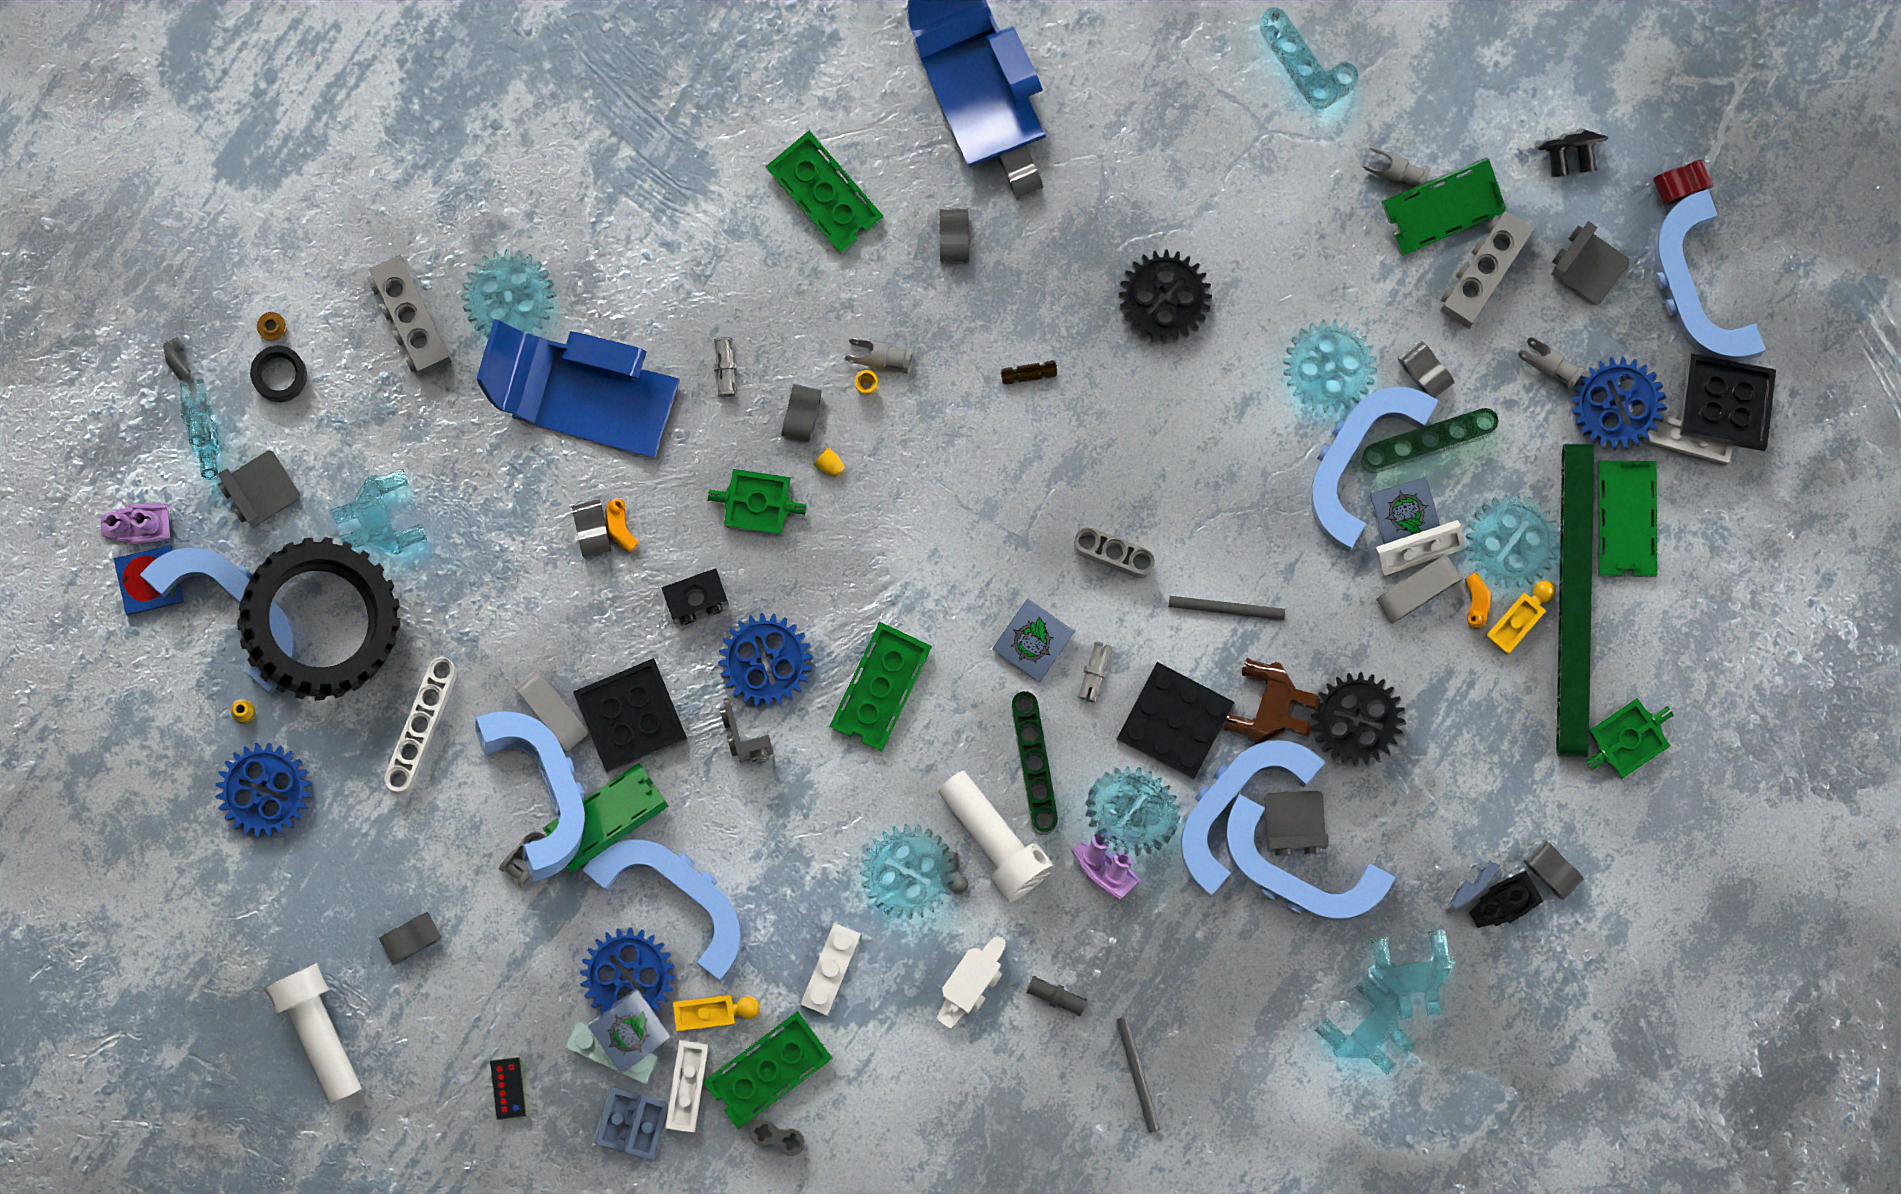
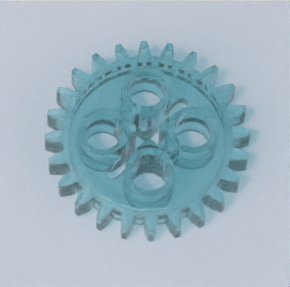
M508 249L505 250L504 257H500L498 252L494 251L493 260L484 255L483 260L485 264L483 266L474 263L477 271L476 274L467 272L471 283L466 282L462 286L469 293L462 294L461 298L464 301H469V303L463 306L464 312H472L467 317L469 322L478 320L475 325L476 331L485 327L484 335L486 338L490 335L494 321L491 313L496 308H504L506 310L505 316L499 319L500 321L531 335H534L532 330L534 326L541 330L543 329L540 322L541 318L550 320V316L545 310L554 309V304L549 302L548 299H553L556 295L555 292L548 291L547 289L553 287L554 283L552 280H545L550 275L548 270L539 272L542 267L540 261L533 265L531 264L533 259L531 254L527 255L523 260L520 250L516 252L514 257H511ZM516 273H524L526 278L521 284H513L511 282L512 276ZM488 281H496L498 287L495 291L488 293L483 290L484 284ZM527 288H533L532 292H523ZM506 291L511 292V301H506L504 298ZM528 299L534 302L533 308L529 311L524 312L519 309V304L523 300ZM485 300H494L487 305L484 304Z
M1322 319L1320 328H1317L1312 322L1309 326V333L1303 328L1300 329L1299 333L1302 339L1293 336L1291 342L1296 348L1287 347L1286 352L1292 356L1283 360V364L1291 366V368L1284 370L1283 373L1285 376H1292V379L1287 382V387L1296 385L1297 388L1293 396L1304 395L1301 403L1303 405L1311 400L1313 402L1312 410H1315L1319 404L1323 406L1324 413L1327 412L1329 406H1333L1334 411L1338 413L1340 404H1343L1349 410L1351 399L1357 404L1361 401L1358 393L1368 395L1369 390L1365 384H1374L1375 380L1368 376L1377 372V368L1370 366V364L1376 362L1377 357L1368 356L1374 347L1373 345L1364 346L1367 336L1358 338L1356 336L1359 330L1358 327L1351 332L1348 331V322H1345L1342 328L1338 327L1337 319L1333 320L1331 326H1327L1325 319ZM1323 340L1331 341L1334 345V350L1332 352H1324L1321 350L1319 343ZM1309 351H1314L1319 358L1310 355ZM1346 357L1354 358L1358 363V367L1355 369L1346 368L1343 364V359ZM1335 362L1334 369L1332 368L1330 371L1325 369L1326 363ZM1306 363H1312L1317 367L1318 372L1314 375H1308L1303 371L1302 366ZM1341 374L1349 376L1351 381H1346ZM1329 380L1338 381L1341 390L1338 392L1329 391L1326 387V382Z
M1505 494L1502 503L1496 497L1492 499V508L1484 503L1481 506L1484 514L1475 512L1473 516L1478 523L1470 522L1468 524V527L1474 530V532L1467 533L1465 536L1466 539L1473 541V543L1467 545L1466 550L1475 552L1469 561H1479L1480 564L1475 571L1478 572L1485 569L1487 571L1484 576L1485 580L1493 575L1495 576L1494 584L1496 586L1503 579L1505 580L1506 588L1511 586L1512 581H1516L1518 588H1521L1523 586V579H1526L1532 585L1534 583V574L1542 579L1545 575L1541 568L1550 571L1553 567L1548 559L1556 560L1558 558V555L1552 552V550L1558 549L1561 545L1553 541L1554 538L1560 535V532L1551 530L1557 522L1556 520L1547 521L1546 518L1549 516L1550 511L1541 513L1539 511L1542 505L1541 502L1533 507L1531 506V497H1528L1523 503L1520 500L1519 494H1516L1513 501H1510L1509 496ZM1510 514L1514 516L1517 525L1513 528L1505 526L1502 521L1503 515ZM1527 520L1529 524L1517 539V544H1514L1504 559L1498 562L1497 557L1508 544L1509 538ZM1530 531L1536 532L1540 537V543L1537 545L1530 544L1526 539V533ZM1489 537L1497 539L1500 544L1499 550L1492 551L1488 549L1485 540ZM1513 554L1519 555L1523 559V566L1520 568L1513 567L1509 562V556Z
M1126 766L1123 773L1116 767L1112 775L1106 771L1102 779L1097 778L1094 787H1091L1085 803L1088 807L1085 816L1091 817L1088 826L1098 827L1094 834L1095 837L1104 835L1103 844L1106 845L1109 842H1113V851H1116L1121 846L1124 847L1125 855L1129 853L1130 849H1134L1135 854L1139 856L1144 848L1146 853L1150 855L1154 847L1157 850H1161L1164 843L1168 844L1178 828L1176 825L1180 820V816L1177 813L1180 806L1174 804L1177 796L1168 795L1171 788L1170 785L1164 787L1160 785L1162 777L1157 778L1155 781L1151 779L1152 771H1149L1144 776L1142 775L1141 767H1138L1135 773L1131 772L1129 766ZM1147 795L1148 797L1141 802L1139 809H1135L1122 827H1118L1117 825L1124 820L1127 813L1134 809L1142 796ZM1148 808L1155 810L1157 813L1150 811ZM1109 809L1116 811V813H1112Z
M908 824L904 825L903 832H900L896 826H893V835L889 836L885 831H882L884 838L882 842L875 838L873 839L876 845L875 850L866 848L871 858L862 859L861 861L868 867L867 870L860 872L863 877L868 878V880L862 883V886L865 889L872 888L866 896L869 899L877 897L874 905L877 908L884 905L883 912L886 915L890 914L894 909V916L897 919H900L902 913L905 912L906 917L911 920L914 911L922 918L924 916V908L933 913L934 907L932 903L937 902L943 905L944 903L940 895L951 894L945 886L946 884L955 883L948 876V874L956 872L953 866L948 865V863L955 859L952 855H944L950 848L947 844L940 845L942 838L939 835L932 838L933 831L928 828L922 834V827L920 825H916L913 832ZM900 847H909L906 857L896 858V852ZM891 859L906 869L911 868L917 875L929 879L931 883L927 885L910 874L904 875L900 869L886 864V860ZM927 859H933V868L927 872L922 871V863ZM894 872L895 878L893 882L883 884L882 878L884 874ZM912 885H920V892L917 896L912 898L907 896L908 889Z

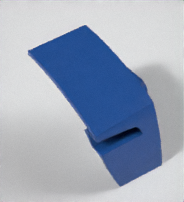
M908 0L907 19L915 38L913 39L914 46L968 167L1046 138L1029 99L1030 96L1043 91L1014 26L1011 25L999 30L986 0Z
M496 319L493 321L476 378L489 402L498 410L511 413L513 419L652 458L656 457L680 382L679 378L642 369L647 351L641 348L575 331L569 332L567 342L563 344L522 332Z

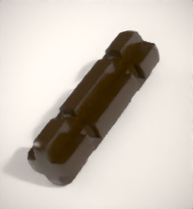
M1054 360L1045 361L1041 365L1040 363L1020 365L1016 369L1007 367L1001 369V379L1003 384L1006 385L1015 383L1016 380L1025 382L1042 379V376H1046V378L1055 377L1058 373L1057 365Z

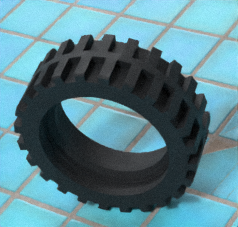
M313 537L304 538L300 544L288 543L284 545L281 551L277 553L274 551L270 554L266 561L258 566L244 590L245 592L238 609L240 610V617L237 621V628L241 630L242 634L240 640L242 649H247L249 654L248 662L251 667L256 665L262 672L260 677L265 682L269 679L278 685L276 690L282 693L287 689L296 693L295 698L304 699L305 696H315V701L324 700L326 696L334 695L335 699L342 697L346 692L350 690L356 691L367 680H371L387 660L397 640L396 632L400 627L401 619L397 618V610L400 607L399 599H394L392 594L395 586L391 579L386 581L382 573L385 569L380 563L374 566L368 560L369 553L364 550L361 554L351 549L353 544L344 541L342 545L333 544V538L324 537L322 542H313ZM324 571L336 574L351 583L363 598L368 614L367 633L357 652L342 663L329 667H311L301 664L286 655L272 635L269 613L273 597L286 581L301 573Z

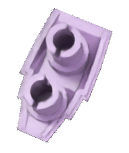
M129 504L128 508L118 509L116 512H107L101 518V536L115 538L117 542H130V545L170 539L168 504Z
M1096 833L1092 837L1090 844L1082 841L1071 852L1080 862L1079 866L1087 873L1086 877L1120 901L1141 879L1129 869L1132 864V857L1123 851L1117 852V855L1109 854L1106 850L1110 845V839L1103 833Z

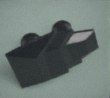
M1580 128L1575 132L1564 133L1557 138L1544 140L1535 145V148L1540 151L1546 150V152H1549L1552 177L1570 175L1566 150L1569 147L1577 148L1579 172H1593L1598 170L1594 145L1598 142L1607 141L1608 136Z
M1524 871L1490 887V891L1479 898L1480 902L1469 914L1477 928L1492 924L1496 927L1507 921L1509 924L1541 904L1543 899L1527 871Z

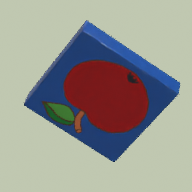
M171 545L113 558L127 616L184 602L180 583L164 598L140 575L154 560L173 551Z

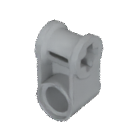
M534 831L527 834L499 867L500 871H506L514 877L521 888L531 879L523 859L524 844L531 843L537 837L546 838L547 836L541 832ZM514 864H516L519 868H521V869L523 870V872H521L520 870H518V869L514 866Z

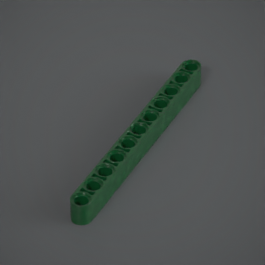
M1563 444L1556 726V754L1558 757L1587 758L1589 749L1594 446L1591 444Z

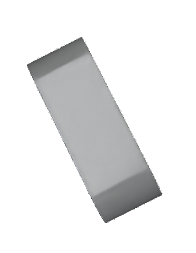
M1088 527L1082 528L1075 535L1074 549L1081 557L1136 578H1145L1153 571L1155 564L1154 555L1143 547ZM1083 536L1092 537L1095 541L1094 547L1091 549L1082 548L1079 544L1080 538ZM1112 546L1118 547L1122 551V556L1116 560L1110 559L1106 554V550ZM1137 557H1144L1149 561V567L1145 570H1139L1134 566L1133 561Z
M1444 555L1388 590L1376 600L1393 624L1462 580V577L1448 556Z
M537 669L514 687L543 724L552 731L567 752L590 734Z

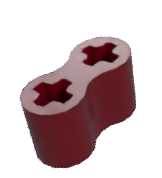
M1702 159L1680 168L1666 171L1653 178L1663 206L1676 203L1692 194L1707 189L1710 190L1714 187Z

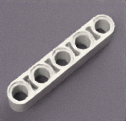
M445 657L435 658L430 663L385 773V784L395 794H406L412 789L456 681L457 669L451 660ZM440 665H448L450 667V674L444 679H439L435 675L436 669ZM430 692L439 693L438 703L433 706L426 705L424 701L425 696ZM419 719L428 720V728L423 733H416L414 731V724ZM408 746L417 747V756L413 760H405L403 758V751ZM404 773L407 777L406 783L402 787H394L392 785L394 775Z

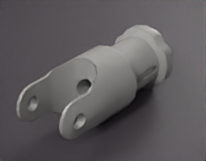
M1370 148V150L1386 156L1391 161V168L1387 171H1378L1363 166L1366 171L1398 184L1404 182L1416 187L1426 183L1431 168L1423 169L1410 164L1407 159L1382 149Z
M1529 337L1527 339L1528 345L1542 356H1535L1526 350H1520L1518 353L1519 357L1550 378L1553 376L1566 383L1570 390H1573L1585 368H1578L1565 360L1563 354L1540 340Z
M858 338L849 339L852 345L868 348L872 352L864 357L847 355L845 356L846 361L880 369L891 367L901 369L904 373H909L913 348L904 350L890 347L887 343Z

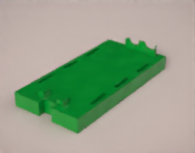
M810 130L765 166L770 175L839 254L843 253L857 241L856 233L861 229L867 233L884 218L881 212ZM819 149H820V150L825 154V156L830 160L829 162H828V161L824 158V156L818 151ZM837 171H839L844 176V178L848 181V184L837 173ZM856 193H858L863 198V200L867 203L866 205L856 195ZM800 202H802V203L807 207V209L811 212V214L806 210V208H805ZM819 224H821L830 235H828Z
M1486 157L1381 201L1388 222L1390 224L1395 223L1397 231L1393 232V236L1401 255H1406L1495 217V215L1503 214L1505 210L1507 211L1490 160ZM1418 193V194H1416V195H1413V196H1411V197H1409V198L1404 199L1405 197H1408V196H1410V195H1412V194Z
M1599 460L1597 462L1598 576L1621 577L1623 571H1632L1633 577L1657 576V461ZM1602 482H1604V497H1602ZM1603 510H1604V526H1602V511H1603ZM1602 539H1604V555H1602ZM1651 540L1653 543V555H1651Z
M879 621L829 727L851 737L853 732L863 736L862 743L883 752L932 646ZM873 642H875L876 644H875V646H874V648H873V650H872V652H871L869 658H867V655H868V653H869V651H870V649H871V646H872ZM918 663H919L920 666H919V668H918V670H917V672H916L914 678L912 679L911 677H912V675H913V673H914V671H915V669H916V667H917V665H918ZM862 668L863 671H862V673H861V675H860V677H859V679H858V682H857V684H854V682H855V680H856V678H857V676H858V674H859V672H860V669ZM905 690H908L901 705H899ZM848 695H851L844 711L841 710ZM895 716L889 731H886L892 717Z
M640 763L582 801L585 812L583 835L576 855L567 865L571 873L669 807L655 785L649 788L653 782ZM558 818L542 828L547 837L557 828L559 824Z
M797 1011L704 1080L703 1083L716 1101L721 1098L725 1101L728 1108L724 1111L739 1130L831 1061L833 1057ZM781 1027H784V1029L780 1031L778 1034H776L774 1037H769L777 1030H779ZM759 1044L761 1045L758 1049H756V1050H755L754 1052H752L750 1055H748V1056L746 1055L749 1051H751V1050H752L753 1048H755L757 1045H759ZM735 1062L737 1063L734 1067H732V1068H731L730 1070H728L726 1073H724V1074L722 1073L725 1069H727V1068H728L729 1066H731L733 1063H735ZM814 1067L813 1070H811L809 1073H807L805 1076H803V1077L800 1079V1076H801L802 1074H804V1073H805L806 1071H808L810 1068ZM790 1085L789 1088H787V1089H786L785 1091H783L781 1094H779L778 1096H776V1094H777L778 1092H780V1091H781L782 1089H784L786 1086ZM766 1102L765 1106H763L754 1114L752 1113L754 1110H756L758 1107H760L762 1104Z

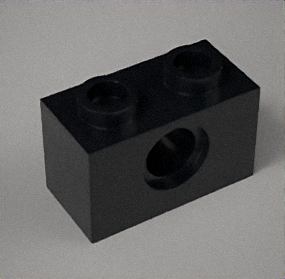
M716 568L661 587L674 624L680 622L681 626L697 621L696 616L707 613L708 616L719 614L725 610L724 606L729 605ZM693 592L702 593L704 595L703 602L697 606L691 605L688 602L690 594Z

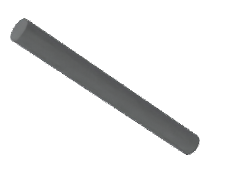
M1171 595L1169 597L1168 607L1277 620H1284L1285 609Z
M1128 1016L1116 1019L1149 1133L1159 1131L1160 1127Z

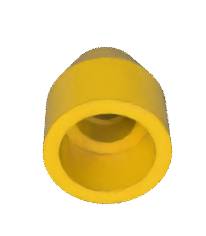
M863 370L856 375L855 388L860 394L867 396L877 390L878 379L875 373ZM863 383H870V388L864 389Z
M829 447L813 463L821 472L835 478L845 467L840 457Z
M238 699L231 705L230 713L232 718L238 723L246 724L254 719L256 710L254 705L248 700ZM239 706H244L245 710L243 713L237 712Z

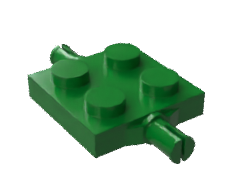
M733 469L731 483L726 492L709 489L708 501L725 504L724 527L782 536L784 520L788 513L805 515L807 503L790 501L788 492L791 479L790 477Z
M1636 698L1589 730V734L1596 742L1599 752L1585 760L1587 766L1598 760L1589 767L1593 771L1604 762H1607L1614 768L1619 777L1623 779L1671 746L1662 734L1660 725L1673 717V712L1671 711L1664 717H1661L1670 710L1668 706H1665V708L1653 715Z

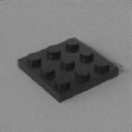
M1691 353L1688 361L1679 435L1765 451L1768 446L1776 369Z
M654 658L573 691L606 773L688 740Z
M1157 662L1116 740L1194 780L1234 701Z

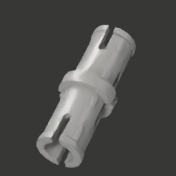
M730 337L714 339L716 351L714 371L717 372L718 397L736 396L734 371L737 370V366L733 359V340Z
M1101 642L1094 643L1089 664L1085 666L1083 671L1086 674L1077 696L1082 700L1086 699L1090 689L1087 701L1092 703L1096 702L1101 680L1106 677L1105 667L1113 648L1106 644L1100 655L1103 646Z

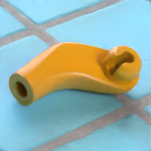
M615 498L609 501L605 508L607 533L613 542L630 554L639 542L632 536L625 525L624 501Z
M1475 572L1465 578V582L1472 594V603L1467 615V622L1472 628L1477 629L1484 626L1487 621L1492 594L1479 574Z

